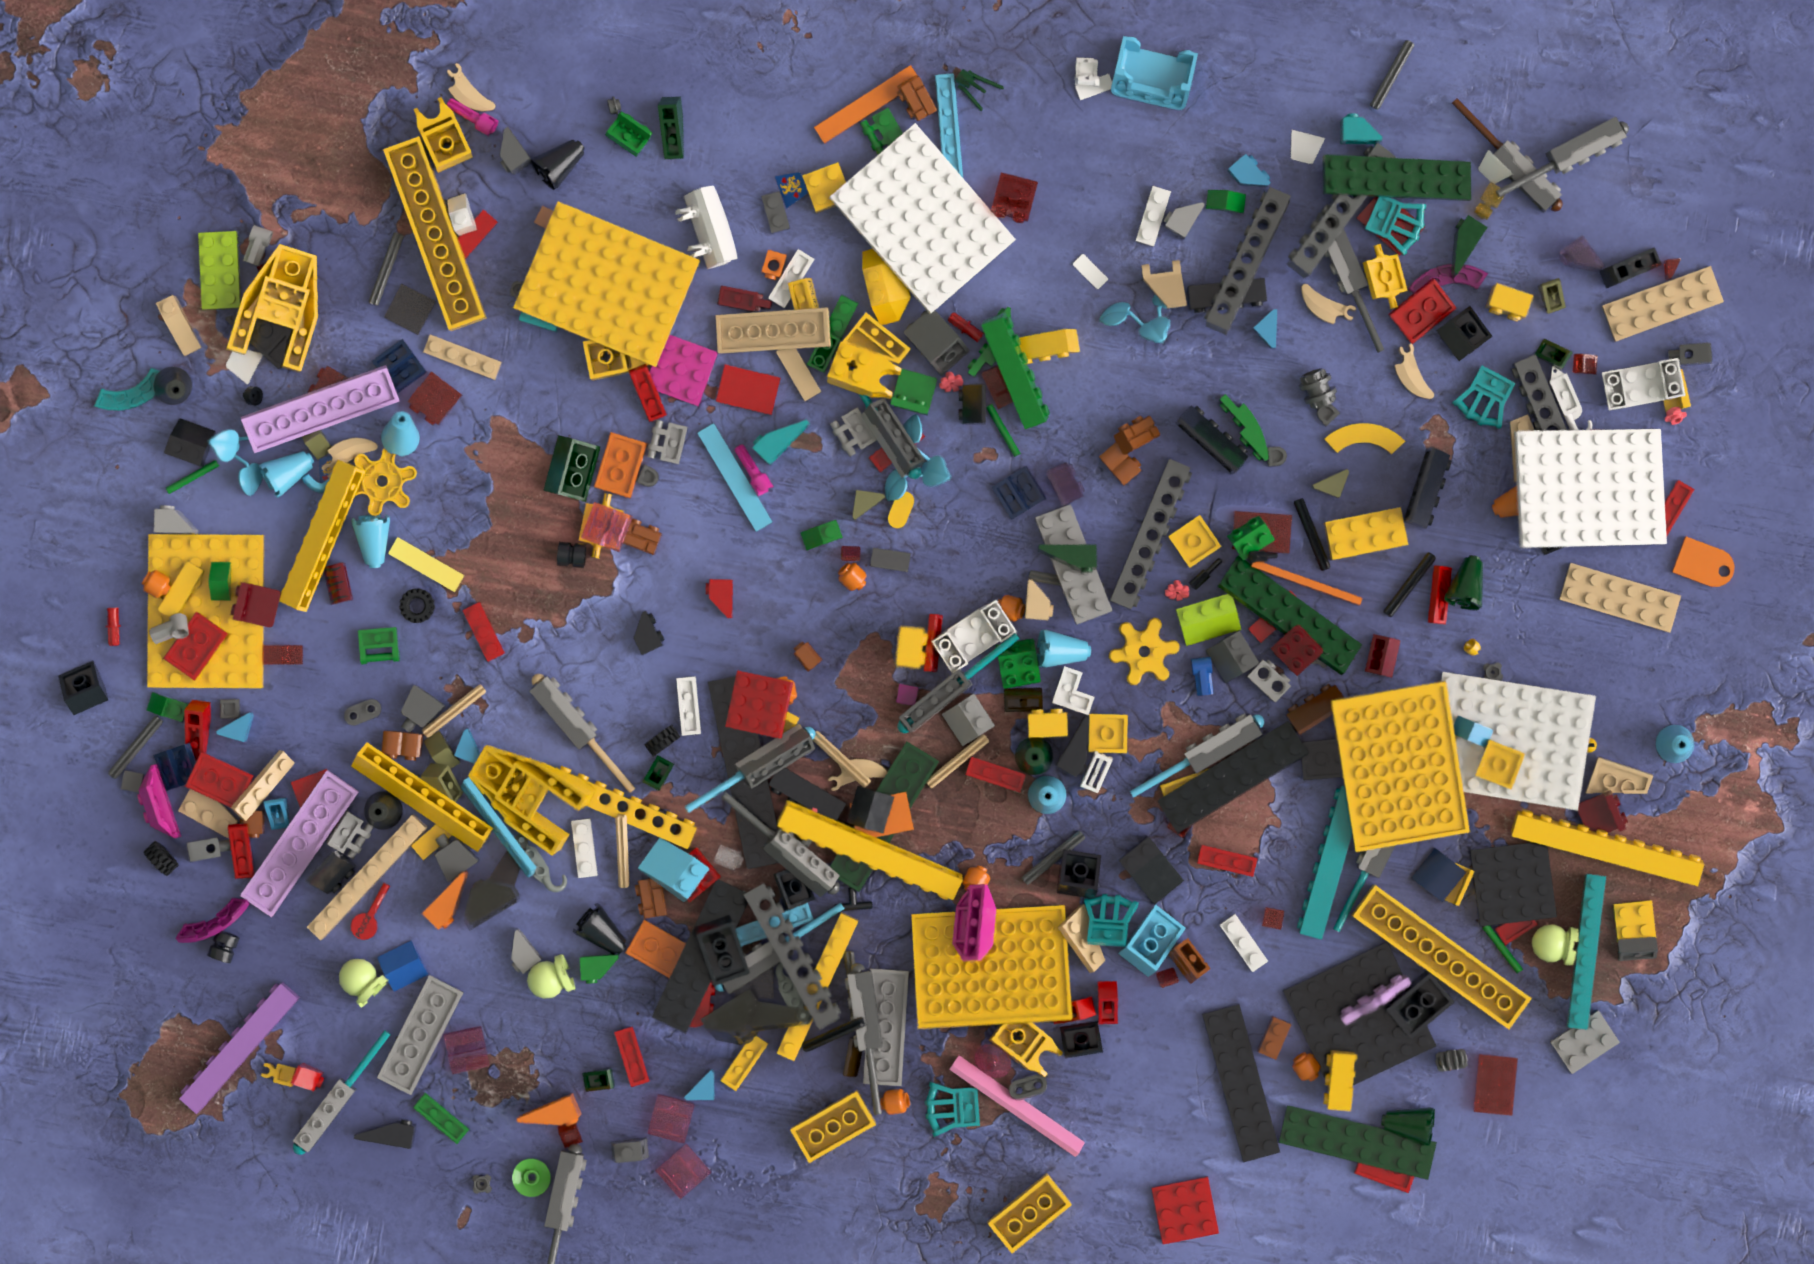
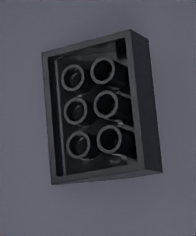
M1191 405L1175 424L1233 475L1247 460L1248 456L1246 453L1248 451L1240 444L1236 446L1232 442L1233 438L1226 431L1222 433L1217 429L1219 425L1214 420L1210 419L1208 421L1203 416L1205 413L1198 406L1194 408Z
M1436 447L1426 449L1403 520L1405 523L1424 529L1428 525H1432L1434 519L1432 510L1433 507L1437 508L1440 497L1437 495L1439 489H1443L1446 481L1443 476L1445 470L1449 471L1452 460H1449L1450 455Z

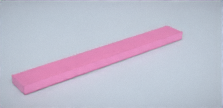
M958 1055L949 1070L1076 1157L1085 1143L1026 1101L1013 1099L1009 1089Z

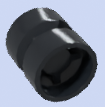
M559 541L557 566L568 567L569 564H572L573 567L584 568L587 545L575 543L572 546L570 542Z
M219 932L214 935V944L210 946L207 956L221 962L231 963L234 955L232 950L237 947L240 938L228 932Z

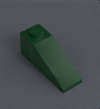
M681 96L662 97L658 103V113L664 159H683L684 140Z
M1470 215L1465 219L1461 218L1455 226L1458 230L1454 235L1451 277L1453 278L1459 273L1488 228Z
M1097 544L1038 545L1037 547L1038 552L1072 569L1081 570V573H1092V570L1097 568Z

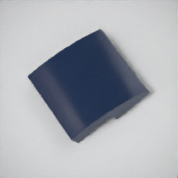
M403 339L372 360L376 368L387 366L397 394L427 373Z
M1027 466L992 487L1011 520L1046 499Z
M190 743L154 755L166 791L186 785L196 763Z
M1434 848L1411 878L1443 902L1466 872Z

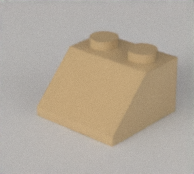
M1028 580L1025 619L1049 620V617L1053 616V605H1050V600L1035 582Z

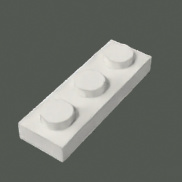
M1152 186L1136 242L1154 247L1171 191Z
M798 249L768 299L785 309L791 299L788 283L803 279L815 259Z
M696 677L676 678L682 736L701 734Z
M591 818L571 821L578 878L598 876Z
M1236 914L1219 924L1252 972L1268 962Z

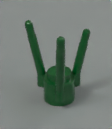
M963 69L955 79V82L959 84L957 88L962 90L972 103L982 111L983 108L965 87L969 89L973 86L982 93H986L985 89L974 82L975 79L1001 90L1004 89V86L981 77L970 70L967 72Z

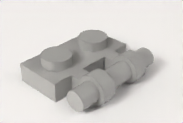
M858 407L841 417L845 423L844 425L840 426L837 420L830 424L834 430V436L838 437L843 445L841 446L842 449L848 453L849 457L856 454L853 448L854 445L858 444L862 450L877 441L862 418ZM849 429L854 437L851 441L844 434V431Z
M656 420L655 427H652L651 431L653 435L651 444H648L647 449H649L647 457L655 459L657 451L662 453L660 460L679 464L688 427L669 423L667 430L662 429L664 421ZM660 435L666 436L663 447L658 446Z
M346 810L326 843L341 853H344L347 847L350 848L347 856L354 859L356 854L361 852V846L366 838L369 839L371 836L370 832L373 826L367 823L364 829L360 826L364 821ZM355 834H360L356 842L352 843L351 841Z

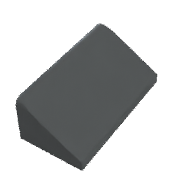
M873 548L870 567L908 572L911 553Z
M1656 937L1618 940V961L1654 959L1657 957L1658 945Z

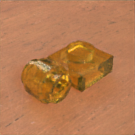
M1492 182L1489 183L1480 198L1485 203H1479L1474 211L1477 214L1476 216L1482 220H1488L1493 212L1490 206L1496 209L1504 196L1499 198L1496 195V190L1500 189V187Z

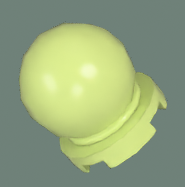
M1554 924L1545 925L1537 929L1532 938L1534 953L1546 962H1557L1562 959L1564 965H1573L1576 956L1573 946L1574 941L1578 942V929L1569 927L1566 932L1562 927Z
M564 955L555 956L554 963L543 961L531 968L528 973L527 984L530 991L536 997L543 999L553 998L563 988L567 992L575 989L573 977L569 979L566 971L570 968Z
M365 959L347 961L339 973V984L349 995L358 996L356 1003L361 1008L368 1003L367 1000L372 995L375 997L388 981L383 975L377 977L375 968Z

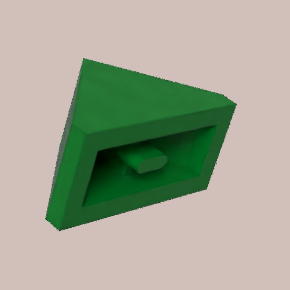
M1208 190L1206 209L1244 214L1246 194L1230 190Z
M211 562L208 580L211 600L231 601V562Z

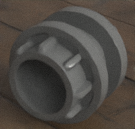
M1325 369L1312 370L1300 378V390L1307 391L1308 393L1304 401L1306 404H1310V407L1313 409L1327 406L1336 399V387H1329L1328 381L1332 377L1330 373H1326Z

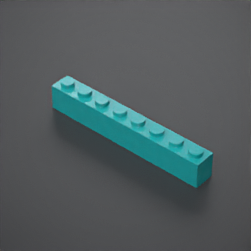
M1340 785V788L1335 790L1333 799L1336 802L1334 807H1330L1328 814L1331 820L1329 825H1325L1323 831L1325 841L1324 844L1320 843L1317 853L1320 855L1319 862L1314 863L1312 870L1315 876L1313 881H1309L1307 891L1310 892L1309 897L1304 899L1302 910H1304L1303 918L1299 917L1296 926L1299 929L1298 933L1321 940L1352 836L1345 786Z
M1586 874L1584 877L1567 1028L1588 1030L1606 876Z

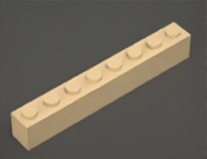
M415 814L411 815L307 928L317 938L323 940L428 827Z

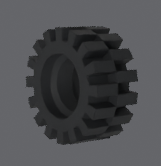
M417 588L408 590L400 599V613L406 620L412 623H422L433 615L435 609L434 599L426 590ZM415 598H419L424 602V609L420 613H414L410 609V602Z
M670 725L644 745L654 757L681 736L673 725Z
M154 841L143 851L150 863L165 876H168L179 866L173 855L157 841Z

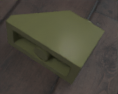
M430 763L421 775L423 781L454 802H457L463 794L448 765Z

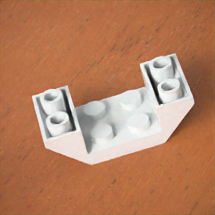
M1678 358L1602 372L1609 410L1686 396Z
M994 600L952 625L931 642L953 674L958 669L969 664L970 660L999 641L1006 640L1017 631L997 600Z

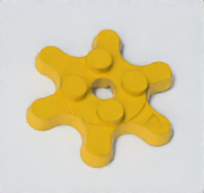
M385 448L382 450L381 458L377 461H371L365 454H358L354 459L355 465L365 470L355 496L366 494L369 497L368 512L373 516L381 514L383 504L387 501H393L398 507L406 508L410 504V499L403 492L402 486L404 482L415 479L417 475L416 469L412 466L405 468L397 467L394 462L396 454L387 452ZM382 475L386 476L388 480L387 485L383 487L377 483L378 477Z
M1151 618L1146 629L1143 631L1135 630L1129 622H1124L1119 627L1120 633L1125 638V645L1122 648L1111 650L1109 659L1113 663L1126 662L1129 665L1130 670L1127 675V682L1130 685L1139 684L1142 675L1146 672L1153 673L1160 681H1165L1169 677V671L1164 666L1163 659L1169 654H1176L1180 649V645L1175 640L1163 641L1160 639L1159 631L1162 623L1158 618ZM1147 646L1150 654L1147 657H1141L1139 654L1140 647Z

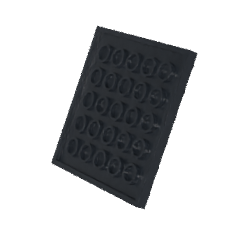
M1384 942L1283 990L1312 1054L1321 1065L1320 1071L1324 1079L1325 1074H1329L1326 1058L1327 1054L1330 1055L1331 1050L1349 1051L1357 1055V1059L1354 1062L1355 1077H1353V1085L1436 1047L1427 1026L1410 1039L1386 1011L1406 988L1396 993L1395 996L1378 1006L1375 1010L1361 1015L1347 1025L1339 1017L1342 1014L1341 1010L1351 1005V1007H1354L1358 1004L1357 1000L1365 995L1371 996L1375 993L1373 990L1380 985L1387 986L1391 983V978L1398 974L1403 975L1388 942Z

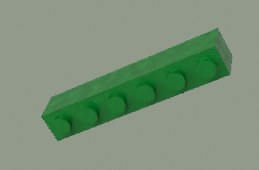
M1005 312L985 319L981 326L1024 429L1045 423L1049 418L1050 412L1048 406L1043 404L1041 399V389L1036 387L1034 382L1035 375L1032 369L1029 370L1027 356L1025 352L1021 351L1020 339L1013 332L1011 318L1007 317Z

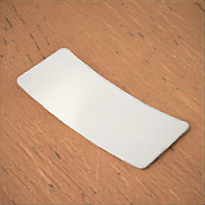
M1106 74L1099 77L1098 87L1076 85L1075 88L1080 100L1110 90L1112 80L1110 75Z
M1084 254L1073 263L1075 268L1096 289H1099L1108 280Z

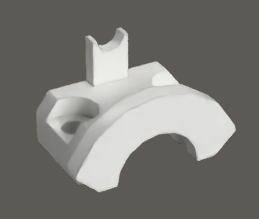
M1076 58L1075 85L1099 86L1097 59Z

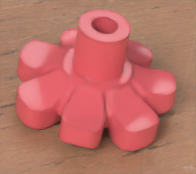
M949 371L946 372V377L941 378L939 386L945 392H950L951 389L956 392L964 382L961 375L954 376Z
M1175 580L1173 584L1168 585V589L1165 590V596L1172 600L1176 598L1177 601H1181L1183 598L1189 597V587L1187 585L1182 586L1179 580Z

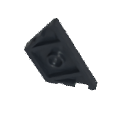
M237 314L228 316L225 320L233 326ZM257 318L249 342L280 370L292 329Z

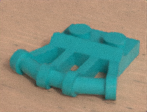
M1378 197L1365 230L1388 239L1405 256L1408 253L1407 250L1419 240L1420 236L1418 235L1421 229H1424V210H1426V204L1401 203L1390 197ZM1416 209V220L1399 213L1400 210ZM1399 218L1414 225L1412 232L1395 226L1396 219ZM1395 231L1408 237V239L1401 245L1390 233Z
M1481 365L1470 387L1455 399L1452 404L1457 406L1468 420L1471 418L1480 426H1496V428L1501 429L1504 405L1516 383ZM1475 390L1478 394L1469 409L1462 400ZM1484 395L1490 398L1482 415L1474 411ZM1494 402H1498L1497 419L1486 418Z
M1102 894V896L1095 897L1094 899L1085 898L1084 903L1089 916L1087 944L1126 947L1128 923L1136 912L1139 902H1132L1121 897V895L1108 896V894ZM1101 904L1100 919H1095L1091 906ZM1107 904H1114L1113 920L1105 919ZM1120 905L1129 908L1123 920H1119Z
M930 1081L929 1093L925 1100V1106H927V1114L925 1116L930 1123L934 1137L955 1127L980 1126L977 1088H950ZM937 1090L953 1094L952 1099L934 1100ZM934 1105H954V1112L935 1113ZM954 1117L955 1122L940 1128L936 1119Z

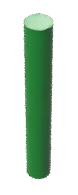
M990 404L986 409L1013 456L1016 457L1021 453L993 404Z
M217 460L166 487L167 492L171 494L219 467Z
M1483 926L1482 929L1516 973L1521 972L1523 968L1491 926Z

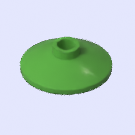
M533 1158L521 1161L515 1167L512 1175L515 1189L527 1197H536L544 1193L549 1187L551 1180L550 1171L546 1164ZM529 1174H534L536 1176L535 1180H530Z

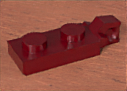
M721 285L717 304L760 312L761 308L771 309L772 301L764 300L763 295L758 292Z

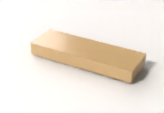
M797 349L776 351L804 401L821 393L820 388Z

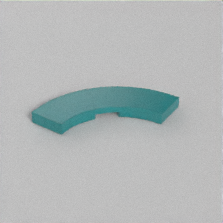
M151 368L147 376L139 384L128 390L108 391L101 389L94 406L105 410L121 411L145 404L156 395L154 392V380L160 371Z

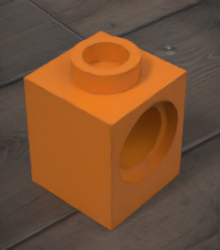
M771 250L767 251L762 268L765 278L776 280V277L781 278L787 255ZM771 261L779 263V268L776 271H771L768 268Z

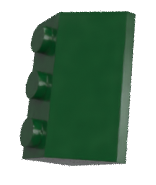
M558 435L543 491L586 502L601 447Z

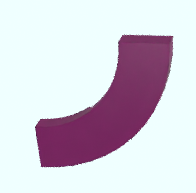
M1452 264L1442 265L1422 274L1411 284L1408 290L1415 293L1432 278L1440 286L1458 283L1468 285L1477 290L1488 273L1470 265H1463L1456 277L1453 278L1451 277Z
M232 898L216 914L215 918L207 922L204 920L198 923L184 924L175 939L178 943H191L212 937L235 922L250 903L246 899Z

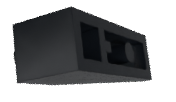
M1654 247L1604 268L1599 272L1607 289L1662 264Z
M401 1119V1122L397 1121L354 1135V1139L411 1149L413 1147L416 1124H412V1120Z

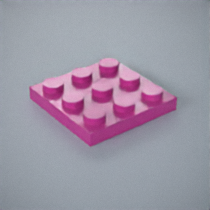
M669 335L657 366H652L650 370L657 391L699 407L718 352Z

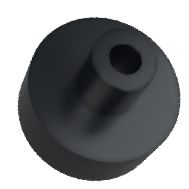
M249 386L243 392V398L248 405L257 406L262 402L263 392L259 387Z

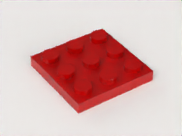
M737 670L725 727L782 739L793 682Z
M1208 1176L1151 1187L1163 1245L1219 1234Z

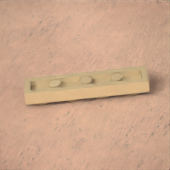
M429 335L423 353L493 380L496 379L502 364L498 360L433 335Z
M279 750L231 807L242 820L247 821L295 764L284 751Z

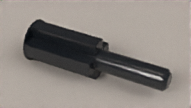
M1265 550L1251 551L1248 554V559L1251 563L1268 561L1267 559L1278 557L1277 553H1265Z
M1218 558L1206 570L1203 569L1189 582L1190 586L1197 591L1210 578L1209 574L1222 563V560Z

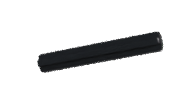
M1303 498L1295 500L1294 505L1320 570H1327L1330 568V563Z
M1428 552L1384 609V613L1387 616L1392 617L1436 560L1432 553Z
M858 1017L803 1042V1051L809 1052L864 1027V1018Z

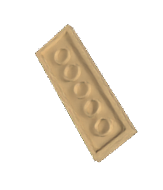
M1709 266L1602 306L1613 339L1616 342L1723 303L1724 300L1713 270Z
M829 308L716 315L718 354L831 346Z
M1570 563L1559 600L1670 633L1681 596Z

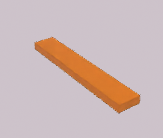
M911 65L815 126L814 129L825 144L897 98V92L900 91L897 86L916 76V72Z
M1263 562L1251 563V567L1264 573L1357 606L1361 604L1362 597Z

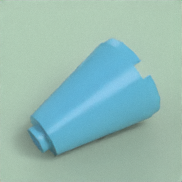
M406 412L394 414L381 434L383 447L387 452L397 454L398 456L411 454L416 450L420 440L419 431L410 415Z
M302 451L263 462L258 467L263 469L260 472L270 490H275L274 496L278 498L313 468L312 463H314V460L310 453L306 454Z
M380 514L378 516L363 515L358 516L359 520L357 521L355 518H352V526L365 564L369 565V568L381 567L385 560L390 516L385 515V518H380Z
M1041 630L1037 642L1040 654H1037L1039 667L1046 668L1086 661L1087 657L1091 655V646H1088L1086 641L1050 630Z
M1670 725L1659 732L1656 738V749L1665 761L1680 763L1688 759L1692 754L1694 739L1690 731L1685 727Z
M1042 776L1034 780L1030 785L1028 799L1036 811L1043 814H1052L1064 805L1066 789L1059 779L1053 776ZM1045 793H1051L1052 798L1046 800L1044 797Z

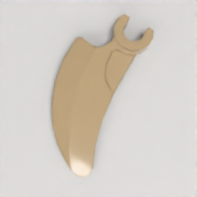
M455 64L458 69L457 73L453 74L449 69L447 70L448 75L455 80V84L448 90L458 102L474 111L487 112L495 109V104L486 99L471 85L462 73L459 64Z
M1308 284L1302 285L1303 300L1308 309L1317 318L1330 324L1335 323L1337 316H1343L1346 320L1352 321L1353 317L1349 316L1347 311L1352 310L1355 312V306H1345L1334 302L1314 291Z
M1408 344V353L1404 352L1403 347H1399L1398 351L1403 356V362L1394 365L1400 382L1412 394L1424 399H1432L1434 393L1427 386L1418 369L1413 354L1414 346Z
M365 438L342 440L328 449L332 460L321 468L322 470L327 467L333 469L337 460L349 462L358 454L376 450L378 445Z
M850 760L868 778H884L888 772L883 766L872 760ZM841 766L842 772L840 775L828 778V781H837V785L831 787L832 791H836L840 786L856 781Z

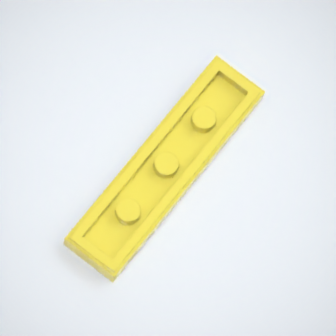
M397 537L388 553L454 592L465 576Z

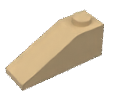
M171 295L157 302L156 305L183 355L186 356L201 349L202 347L177 297Z

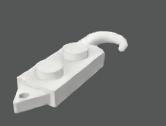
M1552 366L1551 378L1548 382L1569 429L1579 430L1574 420L1582 413L1580 402L1567 373L1564 374L1555 366ZM1588 420V428L1586 430H1592L1591 420Z

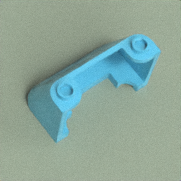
M1123 36L1111 92L1119 97L1174 110L1184 109L1189 96L1198 53L1184 50L1179 52L1177 57L1140 49L1141 43L1136 38Z

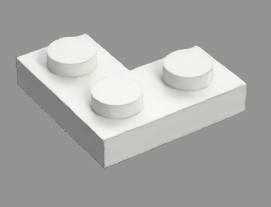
M1064 666L1052 703L1089 715L1094 697L1077 691L1082 672Z

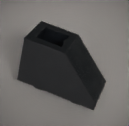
M647 611L642 612L634 635V640L641 655H645L663 646L662 641L665 640L661 631H656L654 626L656 620L653 614H648Z

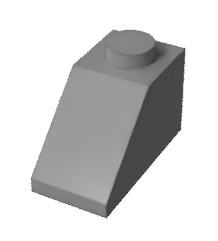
M1201 202L1177 208L1173 213L1169 211L1164 219V222L1167 223L1165 228L1184 239L1205 204Z
M517 929L514 932L511 957L513 961L512 966L518 973L521 971L524 974L543 958L521 930Z

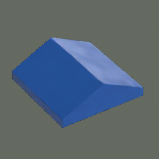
M412 940L377 957L382 971L394 992L429 975Z

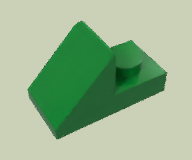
M837 520L801 532L807 551L843 538Z
M152 692L146 710L159 716L183 722L184 709L188 704Z

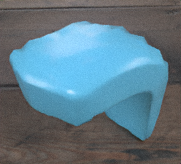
M309 474L302 477L303 482L311 490L318 493H324L325 486L329 481L328 479L321 484L316 482Z

